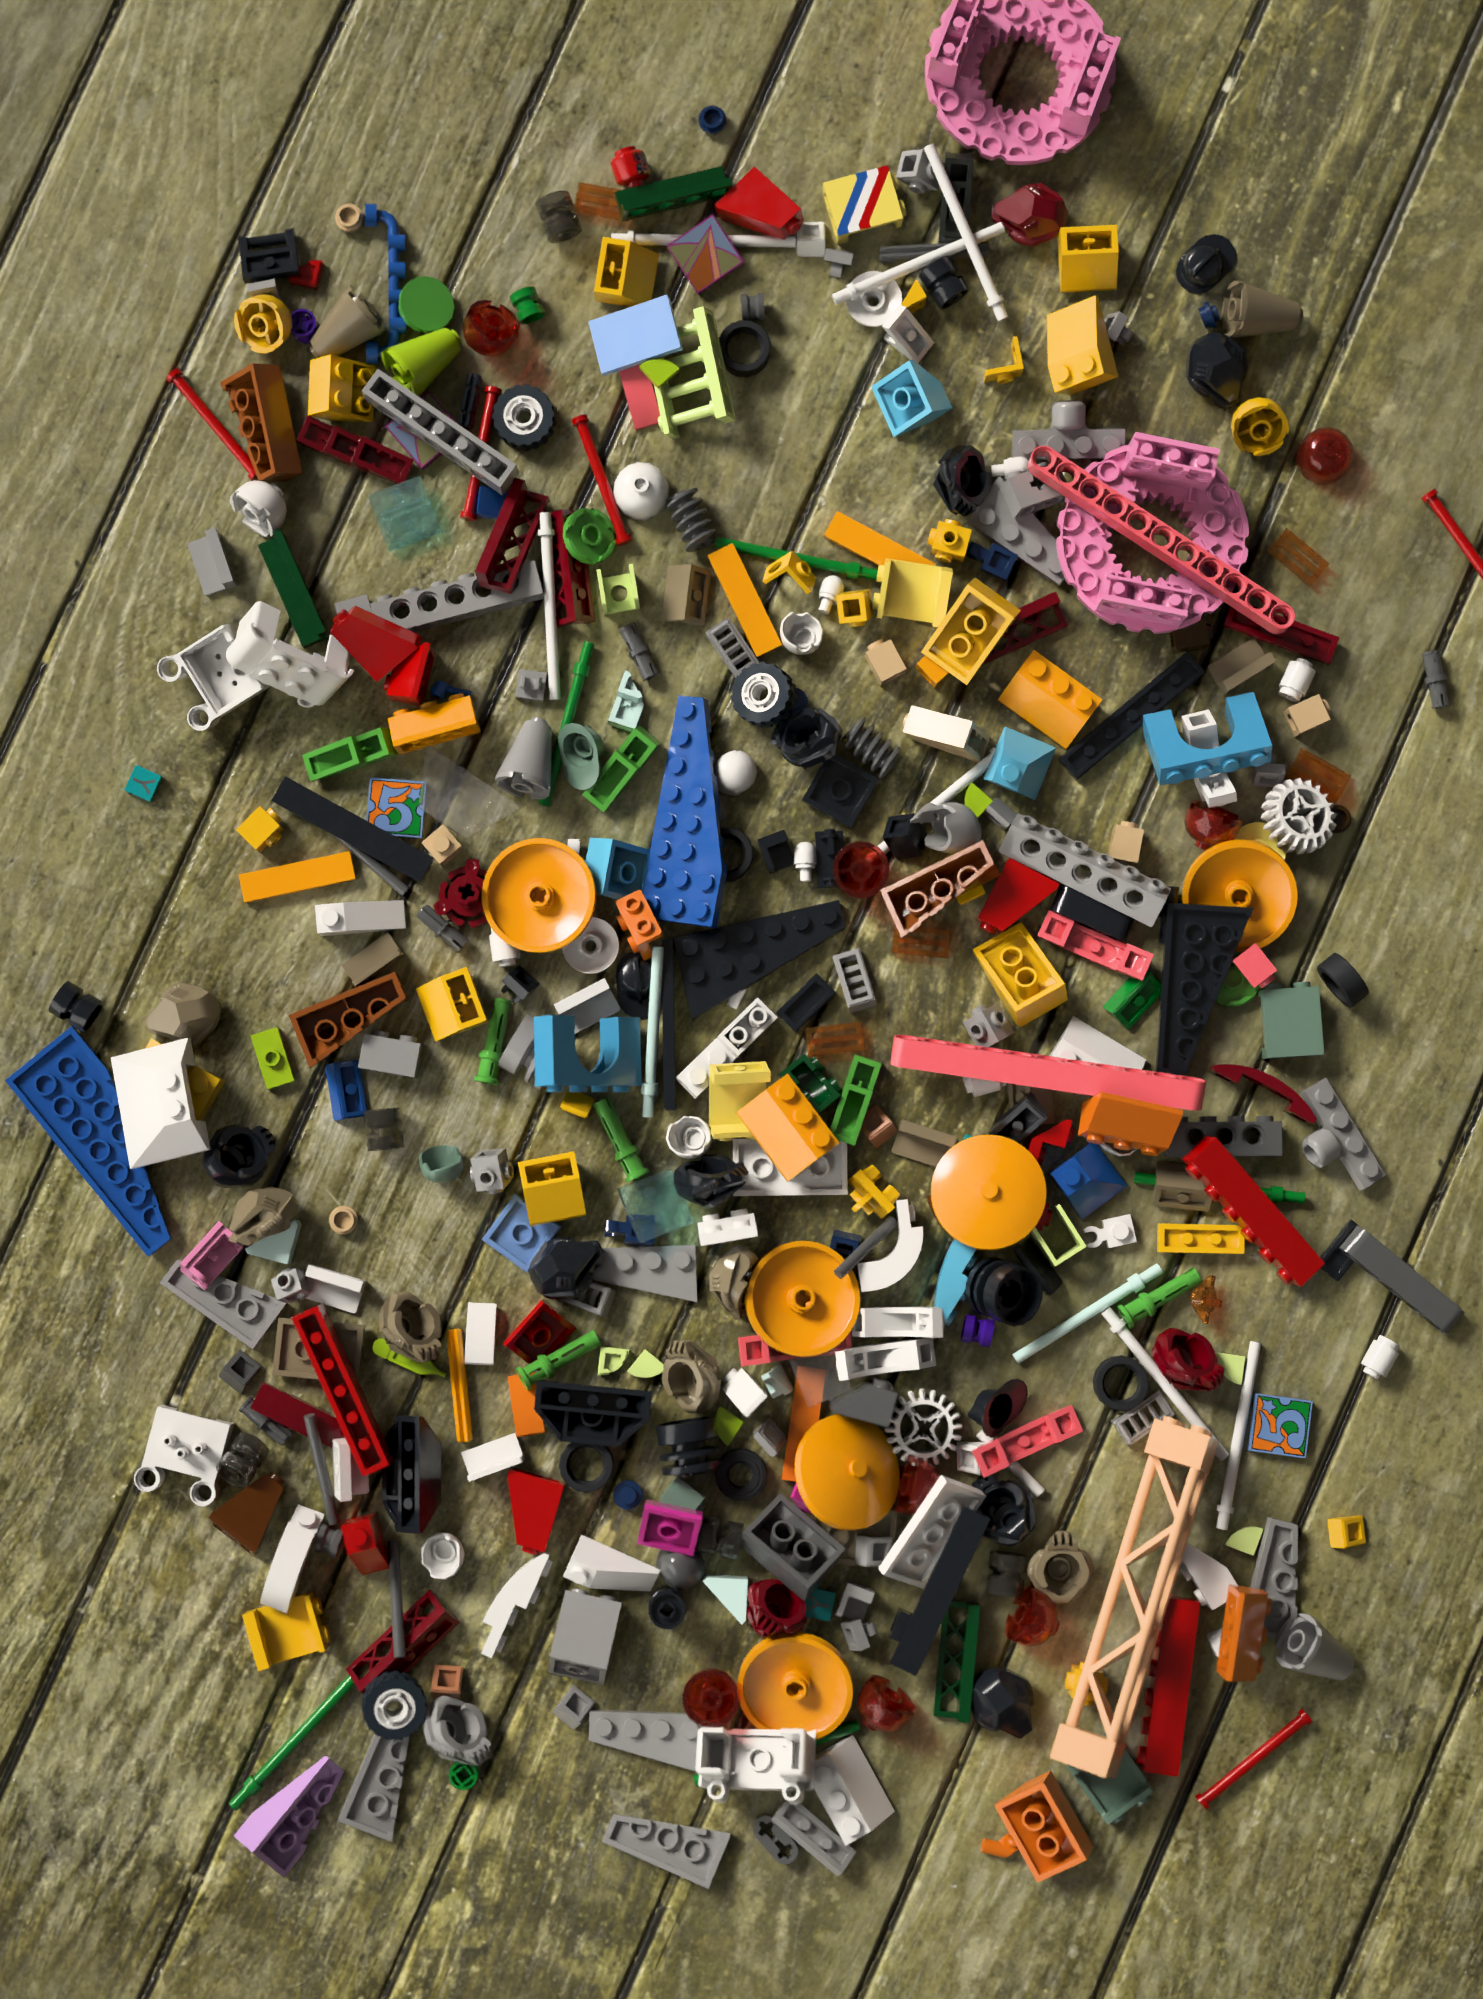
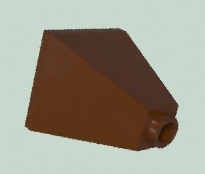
M270 1472L269 1475H262L213 1511L208 1517L209 1523L255 1557L260 1550L284 1490V1487H282L284 1481L273 1472Z

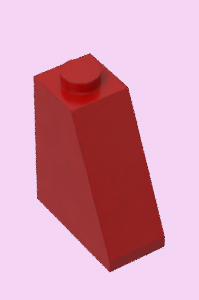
M755 166L715 204L717 215L722 221L785 240L790 234L794 235L797 233L804 222L801 208Z
M354 606L348 612L346 609L341 610L333 618L334 625L330 631L376 682L418 649L422 640L419 634L358 606Z
M1008 858L1000 872L1001 876L997 878L976 918V921L981 923L979 928L993 935L996 931L1001 934L1055 892L1059 883Z
M510 1467L507 1477L516 1543L523 1546L522 1551L533 1555H538L539 1551L545 1553L566 1483Z
M378 1512L350 1518L341 1525L347 1554L362 1575L389 1569L388 1554Z

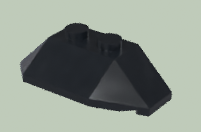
M537 1380L534 1410L561 1442L619 1447L649 1421L652 1391Z
M399 1415L395 1418V1423L384 1438L394 1462L382 1468V1502L389 1517L395 1523L396 1532L421 1534L425 1531L441 1503V1442L423 1416Z

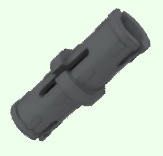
M632 623L622 627L619 632L630 652L628 656L637 666L642 680L646 681L656 677L659 672L648 652L650 648L648 644L645 645L636 624Z
M1440 650L1422 653L1427 676L1424 681L1425 685L1429 686L1432 709L1450 706L1445 683L1448 678L1447 674L1443 672Z

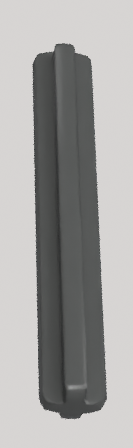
M984 241L977 244L982 257L988 258L990 254L989 242ZM950 243L882 246L879 249V259L881 263L908 262ZM967 249L949 256L951 260L971 259Z

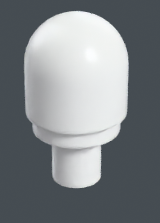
M1011 457L1003 460L1004 464L991 465L992 477L1005 475V480L1013 472L1021 470L1022 473L1029 471L1028 460L1024 457Z
M828 576L822 582L818 593V598L821 600L818 611L822 614H829L831 606L837 604L836 595L844 590V583L838 576Z
M801 842L794 849V865H796V869L800 870V881L809 882L812 881L811 869H815V864H817L816 849L809 842Z

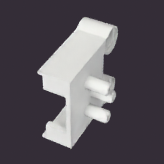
M231 623L218 627L178 654L162 658L157 665L158 675L167 682L177 681L189 675L206 703L192 707L187 715L189 725L197 731L215 727L221 717L270 687L249 676V674L245 677H237L232 674V665L226 658V651L236 639L237 632ZM171 661H174L178 666V673L176 675L170 671L169 665ZM201 710L208 714L207 724L200 720L199 714Z
M163 1404L157 1406L142 1466L134 1475L136 1487L143 1492H150L159 1488L165 1480V1473L162 1469L165 1468L202 1478L192 1485L190 1489L191 1500L198 1506H207L213 1503L220 1495L218 1483L234 1423L178 1411L177 1408ZM146 1470L154 1472L156 1476L154 1485H149L144 1481L143 1474ZM202 1484L211 1488L212 1496L210 1499H203L199 1495V1487Z

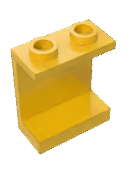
M313 1591L294 1597L287 1613L263 1606L246 1611L242 1615L258 1671L268 1669L273 1664L316 1651L321 1653L327 1650L329 1647L328 1643L331 1642V1636L327 1625H322L320 1615L323 1614L322 1604L319 1597H314Z

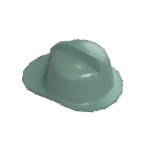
M567 724L560 730L558 736L564 776L574 788L580 790L589 789L596 784L599 777V758L603 751L602 739L590 725Z

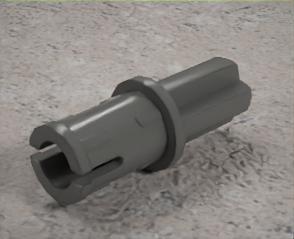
M429 905L423 906L418 912L417 918L435 933L436 938L439 936L456 953L469 941L450 924V920L446 921L442 916H438L436 911Z
M249 1397L240 1407L239 1411L258 1426V1431L263 1430L279 1445H284L291 1437V1431L284 1425L250 1409L254 1400L252 1397Z

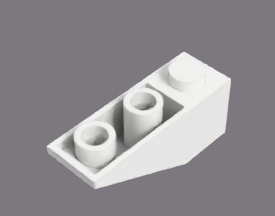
M1187 1542L1181 1560L1182 1565H1180L1179 1569L1187 1582L1192 1579L1197 1587L1193 1593L1203 1607L1207 1604L1211 1610H1214L1226 1603L1229 1584L1237 1585L1226 1566Z

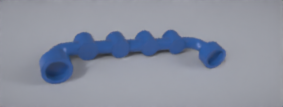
M365 204L366 227H377V221H381L388 227L389 341L384 347H378V341H366V364H378V359H381V352L388 347L399 344L400 334H406V324L402 317H400L398 309V298L402 290L400 289V279H405V262H400L399 252H405V235H399V226L395 217L387 211L377 210V204Z

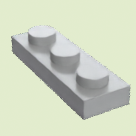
M785 1799L771 1819L837 1877L844 1872L857 1852L850 1845L845 1846L843 1840L801 1804L792 1805Z

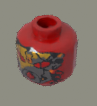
M635 146L625 147L614 153L615 157L611 160V168L617 185L628 188L644 185L643 181L650 177V169L644 151L636 149Z

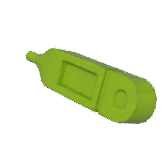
M380 1338L373 1343V1351L376 1355L415 1373L439 1375L444 1378L447 1374L440 1371L431 1360L419 1363L391 1351L389 1345L386 1344L385 1338Z

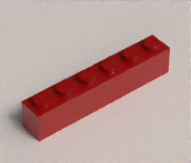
M1205 1136L1182 1158L1187 1164L1185 1169L1188 1174L1196 1181L1200 1179L1206 1186L1204 1189L1205 1193L1213 1201L1216 1202L1218 1200L1224 1207L1222 1210L1223 1214L1231 1222H1237L1240 1225L1242 1236L1260 1248L1259 1255L1268 1264H1274L1279 1270L1276 1273L1277 1276L1285 1284L1302 1287L1325 1264L1216 1137Z
M322 1303L291 1317L362 1477L394 1462V1459L324 1304Z
M1170 1596L1155 1645L1154 1659H1151L1147 1674L1151 1676L1150 1688L1146 1687L1144 1693V1705H1148L1146 1717L1142 1716L1140 1724V1734H1144L1143 1746H1138L1136 1758L1137 1763H1140L1141 1769L1147 1773L1179 1777L1200 1602L1195 1598Z

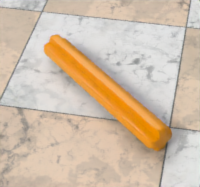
M459 1328L449 1329L446 1331L456 1438L460 1443L470 1442L473 1436L462 1330Z

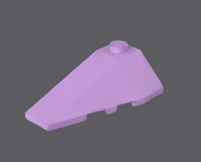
M324 1756L255 1810L234 1837L284 1878L303 1855L307 1844L304 1842L310 1830L316 1829L320 1821L317 1819V1816L322 1806L329 1803L344 1771L330 1758Z

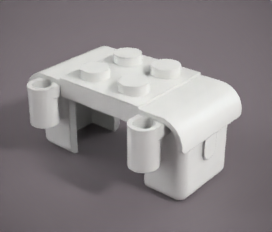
M262 601L256 602L239 622L236 639L226 651V658L232 665V674L237 677H245L249 674V676L264 684L298 698L297 702L302 707L310 708L314 705L325 704L353 674V669L347 672L351 654L333 635L329 636L325 657L315 652L313 655H310L279 639L274 640L281 611Z
M701 1727L698 1730L696 1772L699 1774V1787L708 1789V1795L719 1804L725 1803L729 1799L730 1790L782 1791L784 1798L790 1804L799 1805L804 1799V1791L814 1790L816 1729H813V1731L799 1728H781V1730H726L724 1727ZM722 1789L721 1794L715 1796L716 1791ZM792 1791H797L796 1796L790 1798V1793Z

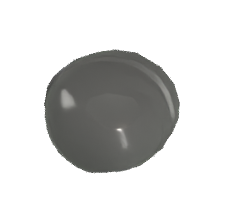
M696 1547L693 1556L662 1549L658 1552L656 1567L660 1569L659 1575L668 1586L678 1591H689L702 1582L706 1572L705 1561Z

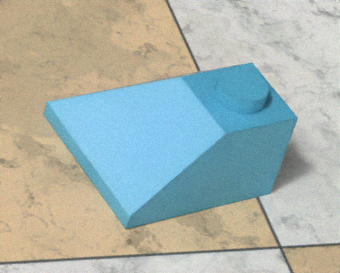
M909 360L871 386L893 437L930 423L952 409L942 383L914 360Z
M1004 727L984 780L1036 800L1056 747Z
M590 838L586 863L593 874L598 894L619 900L637 890L643 892L650 850L615 839Z

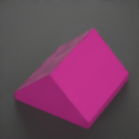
M646 1499L637 1544L693 1556L703 1512Z

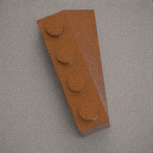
M252 363L221 381L220 384L223 391H228L231 398L228 402L231 412L237 413L241 423L238 426L240 435L248 441L247 452L258 480L263 482H287L302 474L301 461L297 450L280 365Z
M982 840L880 891L901 939L904 940L953 899L1001 876L988 847Z
M393 972L290 1014L289 1018L309 1068L315 1066L395 1006L409 1001L399 974Z

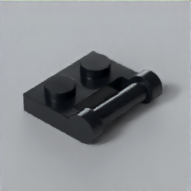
M294 228L285 229L283 233L249 238L247 235L238 236L242 277L245 284L300 276ZM287 244L285 247L250 252V249Z

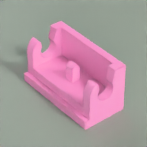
M220 1221L181 1262V1272L204 1291L243 1249L242 1245L229 1241L232 1232Z

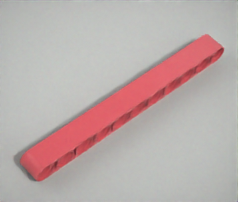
M1039 446L1033 450L1028 461V469L1034 477L1270 633H1284L1293 624L1295 613L1288 604L1048 446ZM1045 457L1049 465L1040 467L1036 464L1035 458ZM1059 473H1069L1073 481L1070 483L1062 482L1059 478ZM1083 489H1093L1096 497L1093 499L1085 497ZM1110 503L1116 504L1120 509V513L1111 514L1107 510L1106 505ZM1130 520H1140L1143 523L1144 529H1134L1130 524ZM1154 536H1164L1167 540V545H1158L1154 540ZM1178 551H1187L1191 556V561H1182L1178 556ZM1202 567H1211L1214 570L1215 576L1206 577L1202 572ZM1226 582L1235 583L1238 587V592H1229L1226 589ZM1251 597L1258 598L1262 603V608H1253L1250 605L1249 599ZM1274 613L1282 614L1286 619V624H1277L1273 618Z
M894 1035L890 1061L891 1065L901 1068L1095 1096L1100 1092H1106L1168 1107L1194 1111L1202 1110L1206 1080L1196 1077L909 1035Z

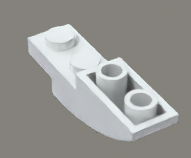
M757 997L675 1079L696 1099L709 1086V1064L733 1063L778 1017Z
M546 1550L545 1553L542 1552L533 1557L500 1590L483 1620L484 1623L493 1626L481 1654L492 1658L495 1651L501 1653L507 1639L502 1634L507 1624L513 1626L519 1612L518 1609L514 1608L515 1605L526 1609L529 1602L535 1604L541 1590L536 1585L540 1576L547 1577L553 1561L548 1560L551 1552Z

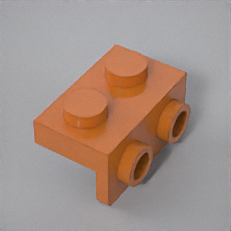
M637 890L615 901L620 911V915L616 916L623 932L629 930L631 934L627 940L633 953L640 952L645 961L652 957L649 943L662 937L663 933L642 891Z

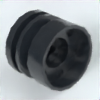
M990 1257L977 1263L969 1273L965 1295L968 1305L975 1313L1010 1326H1020L1030 1321L1038 1312L1043 1299V1286L1040 1277L1033 1270L997 1257Z
M714 1416L672 1421L655 1426L658 1445L672 1447V1451L660 1455L661 1461L674 1460V1464L662 1467L663 1475L695 1476L722 1466L721 1458L707 1457V1455L720 1452L719 1446H706L705 1440L717 1436Z

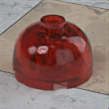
M490 300L476 301L470 306L462 325L464 339L468 346L480 355L499 357L508 352L516 343L519 337L520 322L515 314L502 304L498 308L490 305L492 302Z
M1332 427L1317 428L1307 434L1299 444L1296 453L1297 467L1303 477L1317 482L1319 485L1334 484L1341 480L1351 468L1354 458L1353 444L1348 436L1339 429Z
M1190 801L1185 814L1184 824L1188 835L1196 840V847L1207 850L1214 845L1236 838L1243 824V819L1237 820L1238 815L1219 806L1204 808L1200 807L1202 801Z
M855 841L845 845L838 851L833 860L832 873L835 883L844 893L855 898H867L877 894L886 884L889 878L890 866L887 856L878 846L866 841Z
M909 1456L905 1467L899 1466L900 1482L896 1497L898 1506H893L898 1513L915 1515L939 1479L940 1474L938 1469L929 1461L926 1462L922 1458Z
M1029 1586L1022 1589L1012 1603L1018 1604L1014 1616H1011L1009 1613L1007 1615L1005 1625L1006 1637L1022 1646H1040L1058 1631L1059 1620L1056 1604L1046 1593Z
M716 1668L702 1669L694 1673L686 1682L682 1694L683 1708L687 1716L702 1727H721L729 1723L737 1713L740 1705V1692L735 1680L727 1672Z
M871 1675L860 1690L857 1699L859 1713L863 1718V1724L868 1729L888 1733L902 1729L914 1716L915 1705L901 1688L898 1687L897 1692H895L886 1685L890 1680L879 1675Z

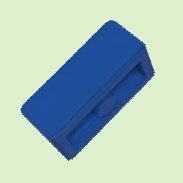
M359 1060L336 1062L325 1066L334 1121L368 1116L361 1069L358 1068Z

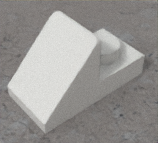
M899 305L882 326L887 332L884 339L904 356L914 360L916 363H919L934 344V341L905 306Z

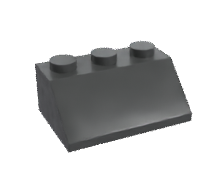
M873 1377L872 1382L864 1381L831 1400L829 1407L834 1413L889 1427L898 1393L892 1388L893 1385L889 1381Z
M781 1493L743 1531L739 1545L804 1602L824 1582L846 1550L845 1547Z

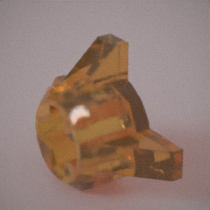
M1209 1275L1199 1286L1195 1287L1190 1296L1193 1309L1198 1314L1202 1323L1209 1324L1210 1312L1215 1307L1221 1308L1222 1300L1217 1299V1293L1214 1289L1216 1276Z

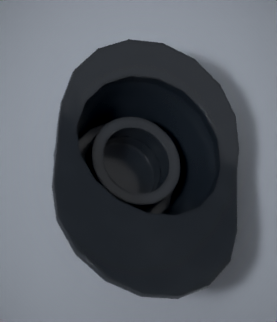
M1205 235L1186 251L1177 263V281L1182 288L1190 293L1200 294L1208 292L1235 265V247L1230 240L1222 235Z
M629 952L621 958L616 969L617 997L622 1010L631 1017L643 1019L648 1017L652 957L644 961L640 952L635 954Z
M1011 1379L999 1389H986L978 1394L973 1407L968 1412V1416L982 1426L986 1436L990 1438L997 1436L1023 1410L1028 1396L1025 1382L1020 1379Z

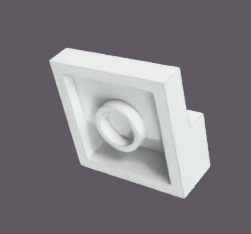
M746 1208L730 1211L731 1217L720 1219L719 1213L702 1216L703 1222L697 1223L701 1246L758 1236L754 1213L748 1214Z

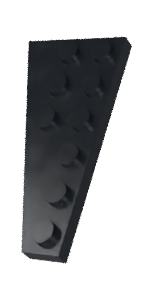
M839 900L674 937L673 940L692 1021L713 1007L719 1006L723 1001L738 992L749 988L777 971L778 968L788 962L797 959L813 947H817L845 930Z
M1167 902L1155 1072L1176 1075L1186 1074L1197 1048L1198 1040L1208 1021L1212 1006L1218 997L1232 963L1236 948L1244 934L1243 931L1254 910L1253 907Z

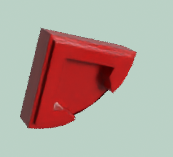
M312 260L299 267L300 276L290 277L289 283L318 290L324 265L323 261Z

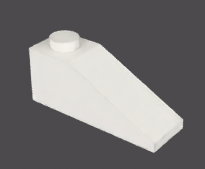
M404 900L315 905L317 934L320 936L406 929Z
M743 1367L738 1371L733 1368L722 1379L725 1383L722 1390L746 1417L767 1397L766 1390Z
M581 1535L563 1577L592 1589L651 1592L660 1569Z

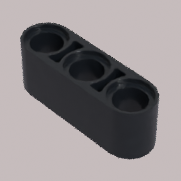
M1060 884L1050 907V911L1072 919L1077 924L1122 943H1125L1135 919Z

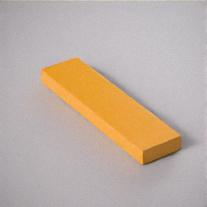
M839 511L836 512L824 534V538L878 567L885 564V558L936 566L934 562Z
M731 543L707 555L756 658L782 646L734 544Z
M350 851L239 874L245 903L357 880Z

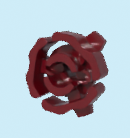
M467 859L464 867L450 871L448 873V878L452 882L450 888L447 882H442L439 890V901L433 905L438 916L446 915L451 922L460 928H463L466 922L456 918L452 912L453 910L465 917H474L484 913L482 906L484 880L481 878H485L487 871L480 868L479 860ZM471 889L475 895L473 897L468 896L465 900V892ZM484 913L478 920H472L468 923L472 929H477L486 925L488 921Z

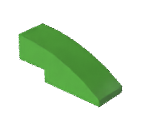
M638 726L634 728L621 747L613 753L600 770L596 784L586 789L582 795L602 812H605L640 772L662 743L643 727Z
M379 727L356 737H347L302 756L310 782H315L366 767L397 756L398 753L393 747L390 728Z
M854 1054L830 1127V1131L837 1140L855 1146L882 1062Z

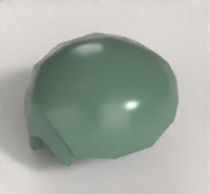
M434 1146L424 1150L419 1155L422 1174L426 1179L434 1183H449L458 1178L464 1168L463 1157L455 1146Z

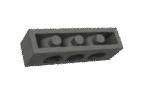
M1217 1116L1199 1117V1122H1188V1117H1182L1169 1149L1164 1151V1157H1184L1196 1146L1191 1144L1187 1138V1134L1192 1128L1200 1132V1141L1205 1136L1216 1137L1217 1131L1223 1128L1229 1133V1140L1223 1146L1233 1157L1283 1156L1282 1121H1274V1116H1256L1255 1122H1245V1116H1228V1122H1217ZM1249 1128L1254 1129L1258 1135L1257 1141L1254 1144H1249L1244 1137L1246 1130Z

